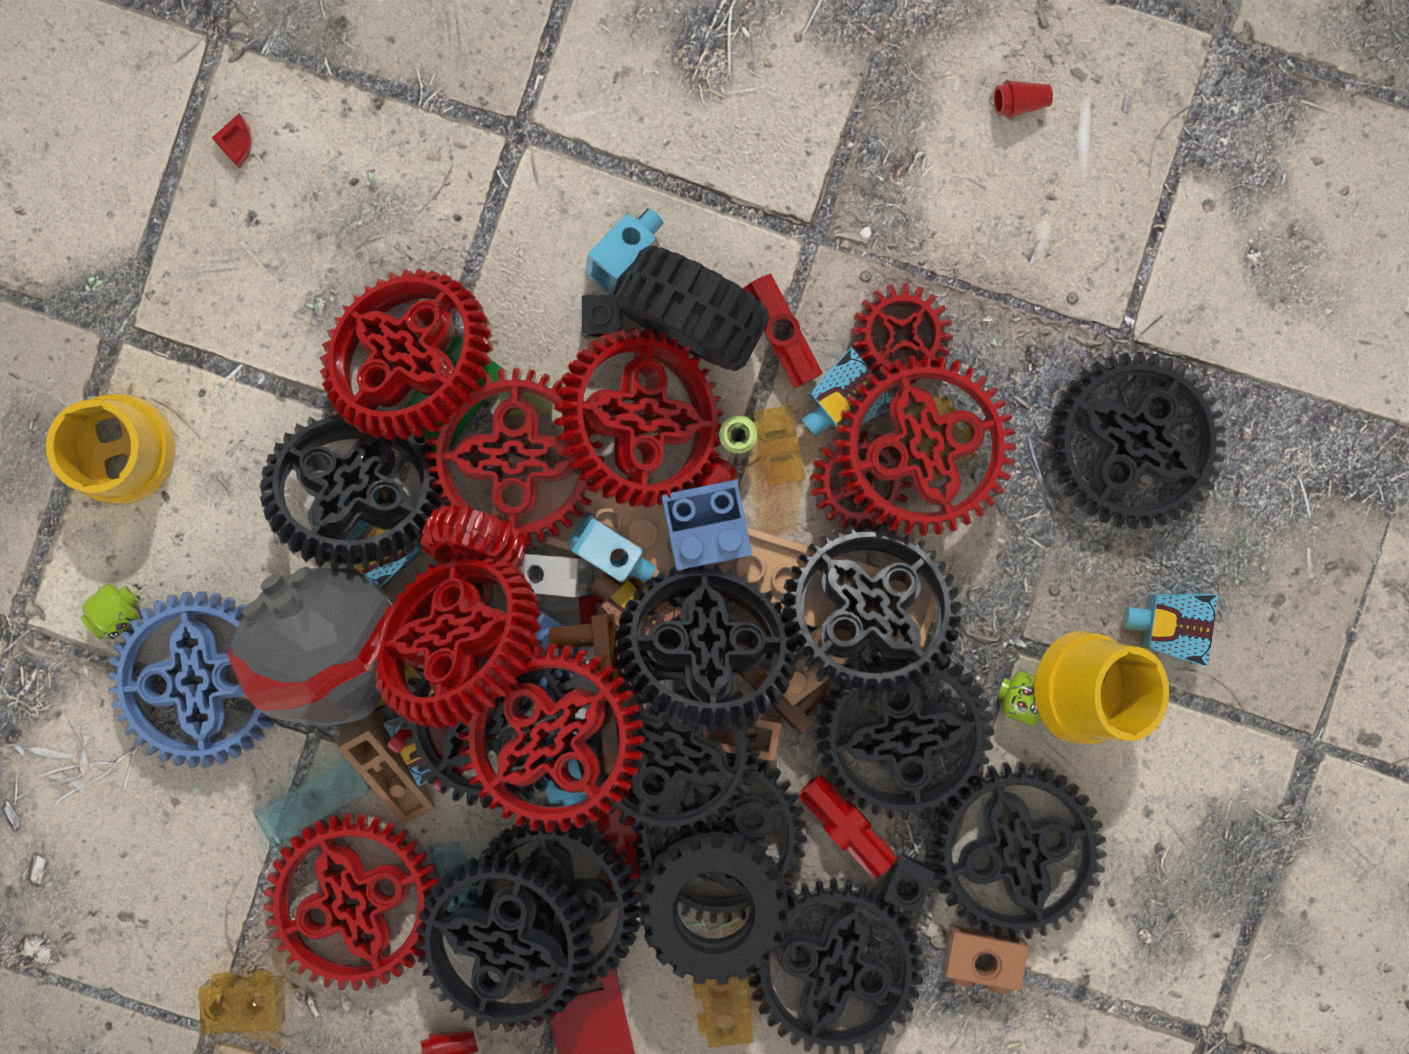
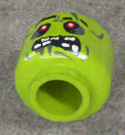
M105 584L83 602L82 611L84 614L80 619L98 639L101 640L103 637L117 639L121 636L120 633L131 627L130 621L139 619V613L135 606L140 601L125 585L119 590L114 585Z
M1019 671L1012 680L1004 678L997 699L1003 701L1002 713L1004 716L1028 726H1035L1041 720L1035 702V675Z

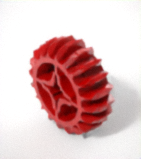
M903 283L900 295H897L895 287L890 284L886 287L887 298H884L882 293L876 290L872 294L876 305L868 300H864L861 303L862 308L868 315L862 313L854 315L853 319L863 324V327H853L850 330V334L862 336V340L854 342L851 346L854 350L864 348L866 353L862 354L860 358L863 362H866L868 359L873 362L869 367L872 373H875L883 365L889 369L890 373H895L893 363L887 360L897 350H906L912 355L915 353L921 358L917 362L918 367H922L924 355L931 356V367H936L938 360L935 356L936 354L944 357L949 355L950 350L940 345V343L951 342L953 335L942 333L941 329L951 326L952 321L951 319L939 321L938 316L946 311V307L942 305L933 310L930 305L937 298L934 294H931L926 301L920 299L923 294V287L918 286L913 296H910L909 284ZM894 305H905L915 309L908 318L903 320L896 319L891 314L888 316L882 311ZM923 317L926 318L931 330L929 349L923 345L924 342L917 335V326ZM874 320L880 324V328L887 337L886 344L879 353L876 351L871 337V328ZM910 321H913V324L908 329L910 333L907 335L911 337L910 341L902 340L890 349V345L895 340L893 337L897 334L892 332L893 328L895 327L900 330L906 327ZM903 365L904 369H908V365ZM917 379L910 381V385L917 383Z
M863 430L859 436L858 450L867 451L871 443H868V431ZM879 433L876 434L873 438V441L881 437L882 435ZM838 437L831 440L833 446L835 441L840 440ZM822 447L820 452L828 460L826 463L821 460L813 461V466L822 469V474H811L809 477L810 481H821V488H815L810 491L812 496L823 494L825 500L816 505L817 509L821 510L829 505L832 510L826 515V519L832 521L837 514L841 515L842 517L838 525L841 529H845L849 519L853 520V527L856 532H860L861 521L866 520L869 530L874 531L876 529L874 518L877 517L880 510L875 508L870 515H866L865 513L849 511L838 503L849 495L861 493L858 488L844 492L845 486L853 480L852 475L847 476L845 483L831 492L830 473L836 462L835 457L846 455V448L835 447L836 451L833 453L829 448ZM885 447L880 451L879 458L882 460L880 464L884 468L892 469L897 465L898 454L892 458L889 453L893 449ZM842 462L844 469H848V462ZM873 475L869 477V483L875 490V482L878 478ZM900 479L892 480L885 500L891 504L895 500L907 503L909 498L906 495L899 494V489L911 488L912 483L900 481ZM866 498L864 499L865 503H870ZM887 517L882 524L888 525L890 523L889 518Z
M453 505L452 507L441 506L440 509L433 510L427 522H425L421 533L423 534L420 541L423 545L422 550L428 554L431 560L438 561V565L442 557L450 561L455 554L460 559L462 555L473 559L480 552L484 556H490L497 561L504 559L506 562L509 561L519 570L525 558V539L516 528L510 527V523L507 521L499 520L497 515L491 516L486 514L484 510L476 511L470 506L467 508H461L458 505Z

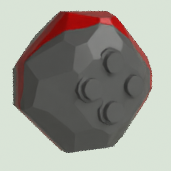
M303 567L287 577H282L277 573L265 579L260 586L262 592L243 609L242 614L244 616L227 652L232 668L247 698L256 708L270 718L318 725L320 727L355 722L367 717L374 711L382 699L378 689L375 688L376 675L374 669L378 666L377 655L391 606L374 581L358 568H354L350 573L347 568H338L334 571L332 568L310 569L309 567Z

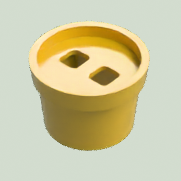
M108 394L76 402L62 410L49 428L46 438V454L51 469L67 486L103 503L127 505L149 497L163 485L173 466L175 442L169 423L154 405L134 395ZM117 418L120 423L122 437L106 443L101 442L97 429L98 423ZM123 454L127 455L129 460L123 471L119 474L120 478L111 479L106 466L107 459Z
M1074 631L1058 638L1044 653L1036 672L1034 694L1036 707L1044 725L1053 735L1065 742L1097 744L1107 740L1135 741L1151 734L1163 720L1169 703V682L1162 663L1150 651L1141 647L1118 643L1114 639L1102 634L1089 631Z

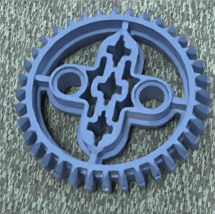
M198 591L195 598L191 592H183L180 600L176 595L167 596L166 603L162 600L153 602L154 611L150 608L142 609L140 612L143 620L130 621L134 631L125 630L120 633L127 643H116L113 648L121 654V657H112L108 661L113 666L118 667L117 671L109 672L106 676L108 679L117 680V686L108 688L107 692L109 694L118 693L119 700L112 702L110 707L113 709L122 708L124 714L119 715L116 721L123 722L128 720L130 726L125 729V734L130 735L135 732L139 734L135 739L134 745L140 746L146 742L149 743L146 754H155L160 749L159 758L162 762L169 760L173 755L175 766L183 765L187 759L189 768L197 767L200 760L203 766L207 768L213 765L214 758L221 765L228 762V754L233 759H236L242 755L241 748L246 751L253 749L252 739L261 741L265 737L261 728L268 730L273 727L274 723L261 710L255 708L249 720L237 732L223 740L213 742V736L222 729L225 723L224 699L245 695L240 683L235 684L230 681L228 669L231 663L227 653L218 654L213 630L206 623L198 620L197 614L223 619L238 628L244 616L242 611L247 606L246 604L239 605L234 611L235 599L229 597L222 603L220 593H213L209 600L205 591ZM181 616L182 622L174 628L170 636L171 660L158 661L147 665L135 682L134 675L137 657L146 639L165 622ZM197 638L198 646H188L187 639ZM182 666V671H179L177 668ZM157 675L163 676L166 680L167 689L165 693L158 692L154 686V679ZM192 676H202L203 683H193ZM213 687H216L219 691L213 693ZM136 693H139L145 702L153 706L177 705L181 728L197 740L198 744L183 743L159 731L143 712ZM197 713L207 714L208 720L197 719Z

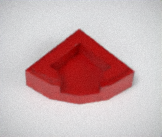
M239 113L212 137L215 143L238 168L248 158L252 145L250 128L244 117Z

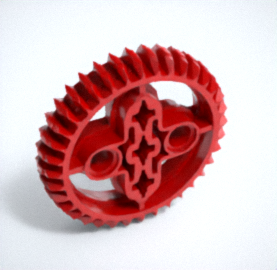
M418 268L414 274L404 269L401 277L391 272L388 281L377 277L375 287L371 288L364 285L365 293L361 296L353 294L354 302L350 307L342 305L345 312L343 316L333 317L337 325L336 328L326 330L331 340L322 343L324 351L327 352L320 357L322 365L325 366L319 371L325 380L322 385L328 393L327 398L336 409V412L345 418L344 420L347 423L355 426L362 433H370L373 437L379 439L384 436L392 441L396 436L400 439L408 440L411 433L414 436L422 437L424 428L436 432V423L439 421L449 425L448 416L451 413L461 415L459 406L463 402L472 404L469 394L471 391H480L477 380L487 378L486 371L482 367L492 364L490 357L487 355L494 350L492 343L489 341L493 337L491 329L488 327L490 322L484 313L483 306L478 300H475L474 294L467 290L461 282L453 280L445 273L441 276L438 272L431 270L427 274L426 271ZM435 299L434 301L421 300L416 302L400 320L385 314V312L395 306L408 301ZM458 311L463 320L464 342L460 358L454 368L453 362L442 351L454 336L455 328L452 323V317ZM358 342H360V346L370 356L357 373L356 380L360 390L354 396L350 381V368L354 351ZM411 388L424 395H430L420 403L405 409L375 411L379 406L392 407L397 405Z
M631 328L626 332L624 329H619L612 334L606 333L600 336L599 340H593L588 343L587 349H582L577 353V360L569 362L567 368L570 372L563 374L560 379L565 386L559 388L555 393L564 400L556 403L553 408L562 413V417L557 418L554 424L563 426L564 432L557 437V440H566L568 447L563 450L562 454H572L575 459L571 462L569 468L576 469L581 467L583 471L580 474L579 480L586 481L591 478L590 490L598 491L603 488L602 498L610 499L615 496L616 504L622 505L628 502L630 507H639L641 504L646 508L653 507L655 504L661 506L663 505L661 495L666 494L671 498V493L693 489L695 484L702 483L705 480L702 472H708L713 469L709 461L716 460L720 456L714 449L722 444L720 438L716 436V433L720 432L722 426L717 422V418L722 417L725 412L716 409L715 403H718L722 397L713 396L711 389L717 383L713 381L708 382L705 378L710 369L704 368L700 370L698 368L701 357L695 356L690 359L688 357L690 347L678 349V339L672 338L666 341L665 333L659 332L653 335L652 329H644L640 332L638 328ZM634 352V359L625 365L619 375L618 391L609 389L598 390L591 394L584 403L586 386L595 369L613 356ZM658 361L667 366L679 378L689 395L692 405L666 398L667 374L664 367ZM639 373L646 380V388L639 381ZM629 399V400L635 401V402L625 403V402H622V401H625V400ZM585 427L596 434L615 437V464L623 474L628 475V480L614 473L603 463L594 451ZM651 432L658 433L657 435H654V436L645 435V434H648V433H651ZM695 434L690 455L683 467L666 480L647 484V477L653 474L662 462L664 444L672 446L682 445L688 442ZM635 448L639 449L642 454V463L635 457Z
M930 355L923 356L922 367L917 366L915 356H909L907 359L908 369H904L899 359L894 360L893 369L895 373L893 374L890 373L885 365L879 368V373L882 377L881 381L873 374H869L866 379L872 388L868 390L865 386L859 384L855 390L863 398L860 401L854 397L847 399V404L855 408L853 413L843 410L840 413V417L850 421L849 426H836V432L847 434L846 440L834 442L836 448H846V455L836 456L835 461L837 463L847 461L849 466L848 469L839 471V476L842 478L852 475L854 481L848 483L845 486V490L852 491L858 487L861 492L854 497L853 502L859 504L866 498L870 502L863 511L866 515H870L877 508L880 510L876 517L877 523L882 524L887 516H890L892 520L889 528L895 531L899 527L900 521H904V533L909 535L913 531L914 524H919L918 531L920 536H927L928 524H932L935 535H942V522H946L951 532L957 531L955 518L959 517L965 526L970 525L971 518L967 513L970 510L977 517H982L984 512L979 503L982 501L989 507L995 504L994 499L988 495L990 490L996 494L1004 492L1002 486L995 483L997 478L1004 481L1010 480L1011 475L1001 471L1002 465L1013 466L1015 463L1014 459L1004 457V451L1016 450V444H1005L1004 437L1015 435V429L1003 430L1002 423L1010 421L1012 416L1011 414H1004L999 417L997 409L1004 407L1006 402L1003 399L994 404L989 398L997 393L995 387L988 389L985 393L982 391L981 387L987 381L985 376L978 378L975 383L970 380L974 374V368L969 367L964 371L963 375H960L958 372L961 362L956 360L952 363L950 370L945 369L946 357L943 356L938 358L936 367H931L932 359ZM915 379H934L958 387L977 403L985 419L980 420L975 414L965 410L953 411L940 416L931 394L923 388L911 386L910 381ZM898 386L899 391L891 399L889 407L895 431L874 440L867 448L865 460L861 461L858 452V439L863 419L871 405L880 395L888 389ZM908 399H911L913 404L921 405L922 410L916 413V420H914L912 414L905 415L903 408L909 405ZM905 423L911 437L910 440H907L906 447L899 442V439L907 434ZM956 423H964L970 429V439L965 444L956 442L952 436V429ZM930 424L932 426L941 425V434L937 430L932 432ZM988 430L991 434L992 450L986 474L978 487L966 499L952 506L951 500L959 492L961 484L955 460L977 451L983 443L985 431ZM921 435H923L925 440L932 439L934 447L929 449V456L926 455L925 451L918 452L916 449V444L921 442ZM946 446L951 451L943 456L942 463L939 452L943 451ZM885 447L894 449L898 454V463L892 469L884 468L879 462V453ZM909 457L912 460L919 461L924 477L918 466H907ZM869 471L876 478L884 481L911 476L919 497L927 503L939 505L940 510L937 512L920 513L908 511L891 504L874 490L867 480L865 472ZM934 471L937 476H945L946 483L941 485L942 492L940 493L937 488H930L928 481L934 479Z
M519 368L513 369L512 380H508L506 371L499 369L497 373L499 381L494 382L489 372H486L487 378H484L486 385L481 387L477 381L480 391H473L469 394L472 404L463 402L459 406L461 415L451 413L448 416L449 425L444 424L442 426L436 423V431L440 432L439 438L427 437L426 443L436 445L437 450L436 453L426 452L425 456L427 459H436L437 466H432L427 471H429V474L438 472L439 480L431 484L430 487L436 488L442 485L444 492L440 494V499H442V502L449 500L451 504L448 507L458 505L461 508L469 507L453 482L449 466L451 462H454L459 472L467 478L491 480L493 506L498 513L508 519L510 527L516 528L520 532V535L525 539V546L527 547L532 545L531 534L536 533L540 543L546 542L547 537L544 530L548 528L554 537L560 536V530L556 525L560 521L567 529L573 527L571 520L567 516L572 513L575 517L581 519L584 514L576 506L579 502L586 506H591L593 501L585 497L584 494L586 490L598 493V491L590 490V479L582 481L578 477L573 491L558 509L540 520L525 524L519 522V519L530 513L536 504L537 483L539 481H559L566 478L573 470L569 466L575 459L572 454H562L563 450L568 447L566 440L559 441L557 436L539 435L538 412L532 403L522 397L524 392L543 397L555 405L558 402L564 401L555 394L559 388L564 386V383L558 380L552 389L549 388L550 375L543 374L540 382L536 383V372L531 369L527 372L526 380H521L522 374ZM510 392L511 396L499 403L494 411L492 434L468 435L458 443L454 451L450 450L451 439L458 423L473 406L490 396ZM512 410H522L526 418L525 424L519 430H511L506 423L507 415ZM585 427L593 449L603 448L604 443L602 441L591 442L590 436L597 434ZM503 434L517 439L528 435L531 443L544 445V448L528 449V445L516 440L506 441L503 443L502 448H487V445L502 442ZM479 446V452L491 456V458L479 461L478 467L475 468V462L463 458V456L475 453L476 447ZM517 447L518 453L524 454V456L530 457V459L518 462L517 468L513 469L511 462L500 458L501 456H506V454H512L513 448ZM555 448L556 454L568 458V460L556 463L555 469L551 470L549 463L538 460V458L550 455L551 449ZM599 456V458H600V459L603 461V463H604V462H605V458L602 457V456ZM502 466V471L512 475L526 473L527 467H543V472L530 473L527 476V482L518 478H507L502 481L500 473L487 471V467ZM512 485L519 486L524 493L523 501L517 507H512L505 501V491Z
M480 552L473 559L466 555H462L460 559L454 554L450 561L442 557L439 566L429 564L425 574L417 572L416 580L412 584L405 582L406 590L401 595L395 594L397 601L389 608L390 611L377 655L378 666L374 669L376 675L375 688L378 689L384 702L395 713L409 722H414L427 728L432 726L441 729L444 725L455 727L458 721L468 723L472 714L482 717L485 706L495 708V699L499 696L507 697L505 690L510 684L518 685L515 679L519 672L527 671L524 666L525 660L534 657L530 647L539 643L534 634L541 629L537 620L541 616L537 607L539 601L534 594L535 590L532 588V585L525 579V575L504 559L497 561L490 556H484ZM485 582L499 584L506 594L507 614L497 608L485 605L474 584ZM431 610L430 616L424 618L425 615ZM490 658L479 670L480 660ZM405 663L412 668L424 670V676L429 681L435 696L416 697L409 692L405 680Z
M554 643L548 645L545 656L544 649L539 644L532 647L531 652L534 657L526 659L524 662L527 671L519 672L516 678L537 669H564L577 673L591 681L598 687V692L595 693L588 689H575L555 703L539 685L530 682L518 685L510 684L505 690L507 697H505L503 702V711L507 721L517 732V735L501 749L497 760V774L490 763L485 743V726L491 707L485 706L483 708L482 717L472 714L468 723L460 722L470 727L469 731L459 733V739L469 740V746L461 748L459 753L464 756L470 754L472 761L464 764L463 769L465 771L475 769L477 775L469 780L470 784L476 785L481 782L485 787L479 791L478 797L484 798L488 795L493 797L489 803V809L494 810L503 805L504 809L501 814L503 819L509 818L515 812V825L522 826L527 821V818H530L529 826L530 830L533 831L539 829L543 820L546 832L551 833L554 831L557 821L561 831L566 832L571 827V819L577 828H582L586 825L585 815L590 821L595 822L600 818L598 808L606 814L609 813L613 807L608 798L617 803L624 798L617 786L626 790L632 787L633 783L624 774L635 776L639 772V768L629 761L643 758V752L633 749V745L644 743L645 737L633 735V729L643 727L644 722L643 720L632 721L630 714L640 711L638 704L628 707L625 700L634 695L633 691L628 690L621 694L618 690L624 684L625 679L618 677L611 681L609 677L614 671V667L611 665L605 667L601 672L598 670L602 660L601 657L595 656L587 664L588 651L581 649L573 659V647L571 645H565L559 656L558 646ZM523 696L529 697L534 703L535 709L531 717L525 716L519 708L520 699ZM607 700L613 708L618 723L619 749L610 775L602 786L599 787L596 783L600 774L599 760L586 743V740L603 725L606 716L604 704ZM591 703V706L585 713V718L572 722L576 717L575 714L579 711L578 707ZM564 710V714L558 719L552 718L543 721L533 729L530 727V725L543 720L546 715H554ZM561 729L557 733L558 736L554 739L555 743L542 746L546 742L545 739L549 736L548 732ZM579 729V733L571 738L570 735ZM531 737L533 740L524 746V743ZM570 745L572 746L573 750L561 755L557 760L552 759L539 765V761L543 757H553L567 750ZM530 753V757L527 758V762L523 765L524 768L513 771V768L519 761V757ZM571 759L579 760L583 764L584 776L582 779L574 778L568 771V764ZM546 773H549L563 790L571 793L585 792L588 797L572 805L545 807L519 798L505 786V783L507 782L518 787L528 786Z
M352 813L344 815L342 824L336 814L329 817L328 825L323 819H319L315 822V830L306 826L301 830L303 838L295 835L290 839L292 847L284 846L280 850L284 859L277 858L272 863V866L278 872H271L267 876V880L275 886L267 887L264 890V895L274 900L265 903L263 910L274 912V915L268 917L265 920V924L277 926V929L270 934V939L276 940L281 937L283 942L277 947V952L281 953L288 949L291 953L286 959V964L290 965L295 960L299 961L301 965L297 969L298 974H303L307 969L311 970L310 982H315L320 975L325 977L323 981L325 988L330 987L334 980H338L337 986L339 991L344 990L349 981H351L354 991L360 990L363 980L369 989H373L376 986L377 978L385 985L391 980L390 972L399 978L404 973L403 966L409 969L412 968L415 964L413 956L419 957L425 951L415 947L416 941L422 937L415 932L417 926L423 922L418 916L420 911L426 908L423 903L425 898L432 894L430 889L440 881L439 878L427 877L435 869L434 864H427L425 866L422 864V861L428 856L427 851H422L418 855L413 851L418 846L419 841L414 839L408 845L403 840L408 835L406 829H403L398 835L393 834L392 832L396 824L392 821L387 824L385 829L380 828L382 823V817L376 816L371 825H368L366 813L359 815L357 824L354 822ZM362 837L377 841L397 854L409 871L404 872L398 866L391 864L379 865L365 871L356 852L346 845L335 843L334 839ZM321 845L323 851L316 859L315 870L322 890L303 899L297 907L296 919L292 920L288 904V893L292 877L305 856ZM334 862L336 864L343 863L345 869L342 872L340 869L334 871L331 865ZM389 879L392 881L396 889L395 894L388 895L383 893L379 887V880ZM410 883H415L418 906L413 928L404 943L391 955L384 957L383 952L390 941V930L383 913L401 905L409 895ZM333 892L335 893V896H336L335 899H333L332 897H330V895H331ZM348 897L351 899L358 898L360 903L357 907L355 904L348 905L346 899ZM370 904L376 906L373 911L369 907ZM317 908L322 910L326 915V923L319 924L315 922L311 917V909ZM297 931L314 939L327 938L340 932L349 951L356 957L370 961L371 964L348 966L332 962L313 951L303 941ZM363 931L366 934L373 933L374 939L372 941L369 938L363 939L361 933Z

